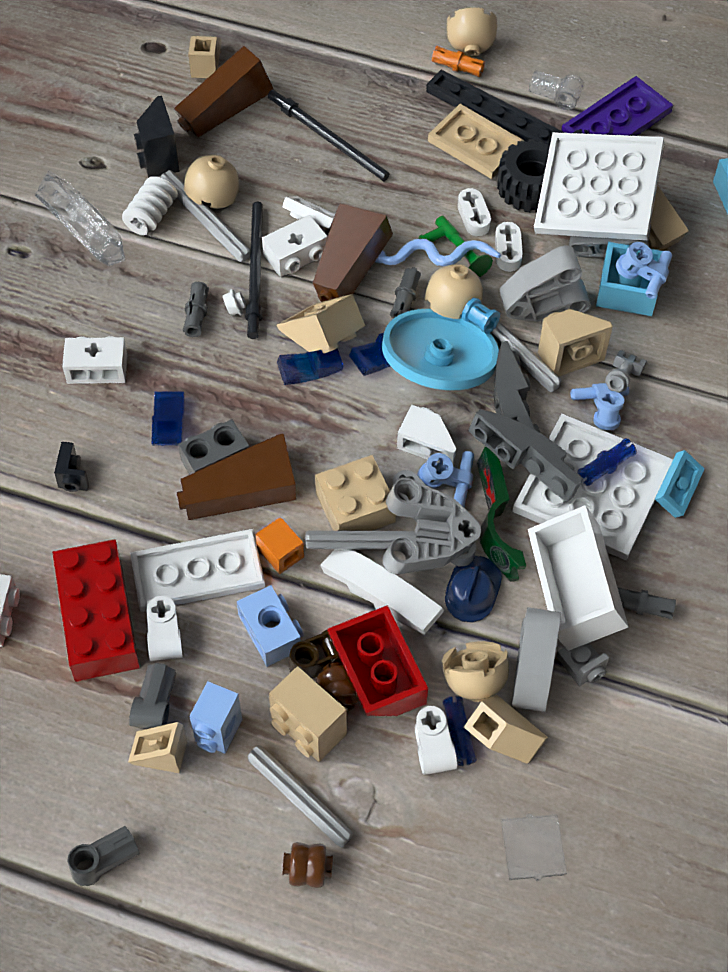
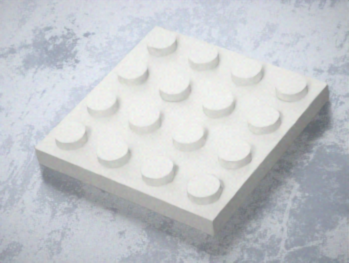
M553 132L534 224L535 234L648 241L664 148V137Z
M561 414L549 439L567 452L563 462L579 474L583 481L574 497L566 503L536 476L530 473L513 506L512 512L542 524L586 505L600 525L607 553L627 561L673 459Z

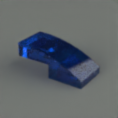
M384 333L378 334L375 342L353 347L350 351L349 357L363 376L390 367L382 351Z
M338 348L327 353H322V350H316L300 354L279 355L277 360L284 385L320 379L342 371L344 368Z
M184 391L154 392L152 446H178V444L183 442Z

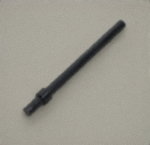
M274 89L268 93V99L281 107V111L287 116L295 117L383 182L389 178L390 173L300 109L299 104L291 98L286 99Z
M258 201L252 204L249 300L245 308V319L248 321L247 337L250 339L259 337V321L262 320L260 281L263 204Z

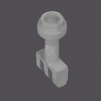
M620 350L612 365L617 367V369L611 370L606 376L608 388L615 392L626 390L630 384L629 374L632 373L640 376L645 369L647 360L641 359L639 363L635 362L637 356L631 354L629 358H626V352Z

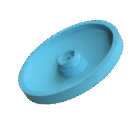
M417 309L398 315L385 328L382 341L384 357L396 372L414 383L439 390H465L483 384L494 374L499 353L494 337L490 333H483L475 323L464 321L462 315H460V319L443 317L431 309Z

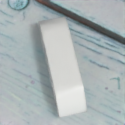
M473 188L462 190L458 196V210L467 232L473 236L486 235L490 229L491 216L482 194Z
M503 222L496 228L495 249L501 254L500 258H496L498 267L504 271L512 272L519 269L522 261L521 231L512 222ZM505 234H509L511 241H506ZM507 252H511L512 260H509L506 256Z

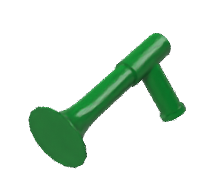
M440 216L436 219L435 224L438 228L418 237L419 239H427L433 242L446 236L456 247L465 242L460 233L445 216ZM473 250L468 251L464 255L470 264L469 269L474 271L479 277L486 274L492 266L493 260L489 255L479 256Z

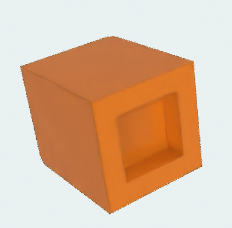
M282 518L276 519L256 533L257 549L279 575L304 558L303 541Z

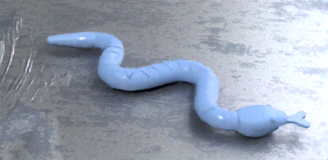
M415 239L405 244L394 256H386L382 250L375 262L385 265H397L405 261L413 251L418 249L425 250L429 259L435 265L443 267L454 265L468 251L474 249L496 258H500L501 254L485 242L471 240L459 245L450 255L443 256L439 254L433 242L427 239Z

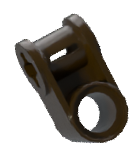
M327 630L319 635L297 642L290 649V673L298 666L312 679L317 677L326 665H329L331 668V663H342ZM307 658L311 662L304 665L298 663L297 660Z

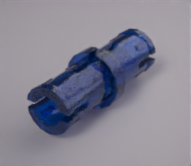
M625 438L608 451L603 450L598 453L595 460L578 469L577 473L583 479L587 477V480L583 483L586 486H590L605 474H612L616 471L618 465L637 454L635 445L631 444L627 447L626 445L631 441Z
M451 696L444 699L442 704L446 713L450 738L455 748L457 765L464 766L463 760H466V764L470 765L477 761V756L475 755L471 733L464 728L468 721L463 697L455 696L456 702H453V697Z

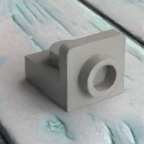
M590 643L569 651L564 647L557 652L556 657L579 687L588 681L590 683L598 681L607 672L608 655L606 653L599 655Z

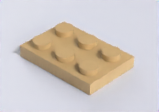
M459 104L428 134V142L490 179H493L499 173L500 158H502L504 150H508L510 145H517V142L522 140L462 104Z

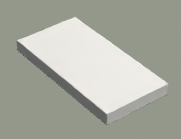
M253 529L130 552L140 612H145L149 601L157 596H167L172 599L175 605L265 588Z

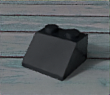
M157 96L136 121L138 133L133 134L136 148L141 150V152L137 153L140 169H146L148 178L161 176L168 170L174 173L180 172L175 134L163 97Z

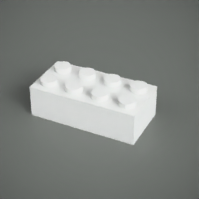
M586 505L528 529L547 609L561 612L558 639L568 651L628 628L600 525Z

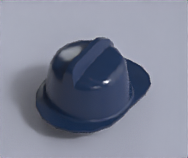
M475 556L469 565L455 566L445 592V604L447 610L454 618L462 622L473 623L483 620L490 614L495 605L502 580L501 571L490 559L484 556Z

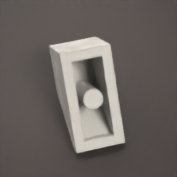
M411 405L398 431L397 449L427 460L433 454L442 453L451 459L454 466L456 447L440 415L428 408Z

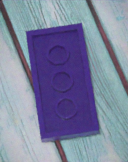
M635 76L563 124L561 131L573 133L576 130L582 129V134H584V130H588L590 134L638 136L672 112L673 104Z

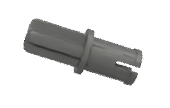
M415 267L405 269L400 286L395 290L396 299L390 312V316L393 319L397 317L400 310L401 314L410 311L412 301H415L417 298L416 289L421 273Z

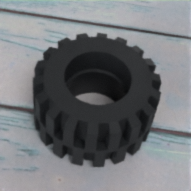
M529 139L528 142H524L521 140L517 142V145H510L508 150H504L502 153L497 189L499 190L500 197L505 198L504 202L508 205L512 204L516 210L521 208L524 209V212L530 213V210H535L537 213L550 145H547L546 141L540 140V142H536L534 139Z

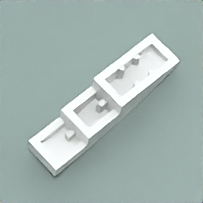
M334 549L320 565L325 574L347 584L351 593L372 602L376 609L388 605L396 621L424 635L444 612L441 606L418 589L352 549Z

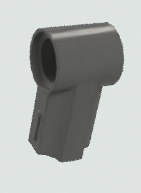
M161 663L148 665L140 695L134 698L131 706L130 726L149 729L167 725L170 710L169 699L176 677L175 669Z
M123 826L91 844L75 846L70 851L67 862L75 883L80 886H90L99 881L102 874L140 853L129 829ZM90 860L94 862L92 867L87 870L77 869L78 864L82 861Z

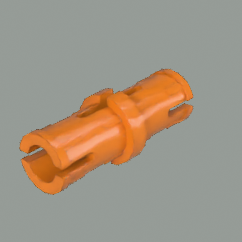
M436 46L432 54V62L453 68L452 71L456 72L460 70L481 77L485 67V61L466 56L461 51L454 52Z

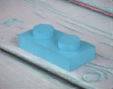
M685 450L677 452L655 500L673 517L684 516L705 468Z

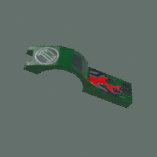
M484 447L477 466L488 513L481 525L480 544L487 557L510 582L519 580L517 570L525 569L526 562L523 551L514 549L503 542L495 530L493 520L502 515L510 499L500 459L489 448Z

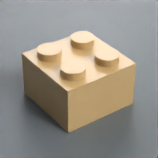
M373 455L315 475L316 495L333 531H373L396 522V515L389 511L386 505V499L390 490Z
M298 666L269 693L271 723L281 735L285 736L288 734L296 741L295 746L304 756L308 758L312 756L320 762L347 735V710Z

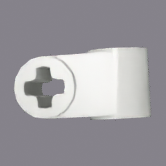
M167 596L154 597L149 601L146 610L150 661L183 658L175 604ZM165 613V617L159 618V614Z
M435 706L422 708L418 712L415 724V735L422 774L428 775L457 769L455 748L450 738L444 712ZM425 721H431V724L436 726L435 729L430 730V727L425 725Z

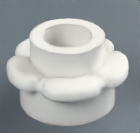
M230 289L229 293L223 295L225 306L230 316L236 314L241 316L243 315V309L246 308L245 299L241 292L236 293L233 289Z

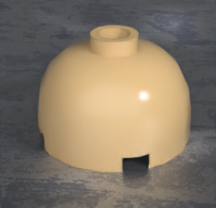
M483 8L459 9L455 11L454 17L450 18L449 15L447 18V37L452 47L457 51L464 52L469 57L478 56L480 53L488 50L496 39V15L491 11V16L484 14Z
M217 155L203 156L196 159L190 165L185 175L184 191L186 195L202 205V201L211 203L210 208H224L234 203L239 190V176L235 167L226 159Z
M460 264L441 267L431 276L425 300L431 303L430 308L435 313L451 319H460L466 304L472 298H478L482 301L483 287L479 276L471 269Z
M494 642L466 643V649L457 652L456 647L446 652L442 659L443 672L449 687L455 694L474 702H482L497 694L505 686L508 679V652L506 649L504 652L501 651V645Z

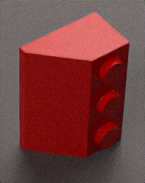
M388 605L327 628V632L367 716H399L427 704V684Z

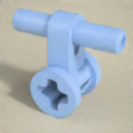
M634 242L628 247L626 254L621 255L617 260L616 268L620 275L627 279H634L640 275L649 280L650 283L645 294L648 298L655 299L661 285L667 280L669 275L668 267L673 255L670 251H663L657 262L652 259V251L645 243Z
M606 383L593 384L592 387L571 390L572 400H594L598 411L594 414L593 422L598 428L614 430L619 427L621 421L619 410L624 405L623 396L629 394V386L623 392L611 391Z
M470 451L462 453L460 469L453 467L451 459L445 454H433L419 468L418 476L426 486L433 489L440 487L442 484L456 487L454 499L465 508L467 492L472 487L474 477L471 473L474 454Z

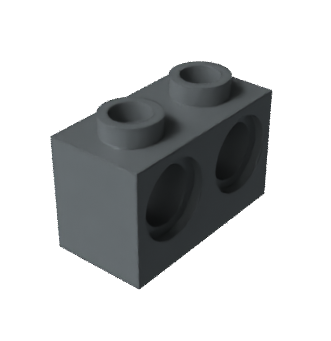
M233 419L225 423H218L210 430L197 436L193 435L186 438L182 443L178 444L181 461L190 475L249 448V445Z

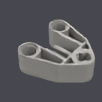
M566 245L555 248L521 267L501 286L500 295L506 315L509 318L539 322L554 312L572 309L586 313L591 308L584 282L580 279L582 270L574 248Z
M401 478L396 481L389 492L386 505L389 511L395 515L412 517L417 520L415 528L416 538L398 537L394 539L384 553L383 565L386 570L393 574H405L444 567L472 547L480 536V524L453 497L413 479ZM397 493L405 494L409 501L402 500ZM394 551L403 553L406 560L398 559Z
M527 607L526 616L523 618L512 707L545 712L552 678L561 612Z

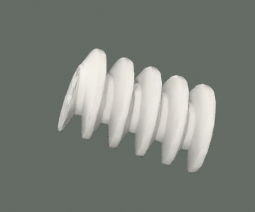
M147 178L139 192L134 196L133 201L129 203L128 208L122 214L125 225L131 231L141 236L147 235L148 230H155L157 223L162 219V215H165L168 210L167 208L172 205V200L177 198L178 192L176 188L163 178Z

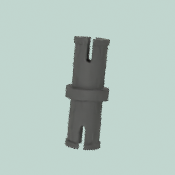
M198 281L191 284L190 298L185 304L186 319L183 332L189 337L201 335L203 318L207 315L206 299L209 287L204 282Z
M617 587L623 608L637 611L636 614L638 615L647 613L672 620L676 599L648 594L647 590L638 592Z

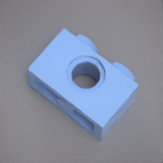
M272 585L237 601L238 615L266 667L288 657L292 646L300 642L301 637H304L296 619L291 621L287 614L289 607L282 594L277 595ZM271 621L279 623L278 626L273 628L265 626L266 623Z
M207 681L189 716L195 742H197L200 748L211 753L217 750L225 754L242 721L239 694Z

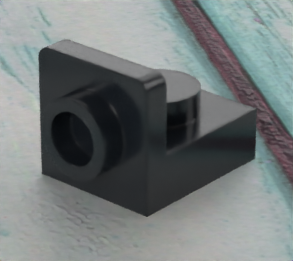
M61 442L54 471L58 488L69 492L88 491L89 482L86 471L80 470L81 457L76 455L75 446L72 442Z

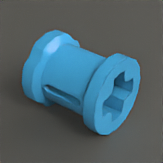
M472 298L462 312V319L466 322L471 321L475 323L483 333L489 334L497 326L500 320V312L495 309L490 310L482 305L480 299Z

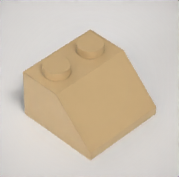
M353 294L313 304L277 324L279 331L308 352L322 350V353L338 348L339 341L345 342L357 336L355 332L365 326Z
M572 309L551 313L543 319L538 354L542 361L557 376L605 360L613 326L610 321Z

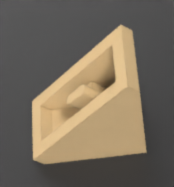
M175 722L137 731L128 763L179 773L187 745L183 724Z

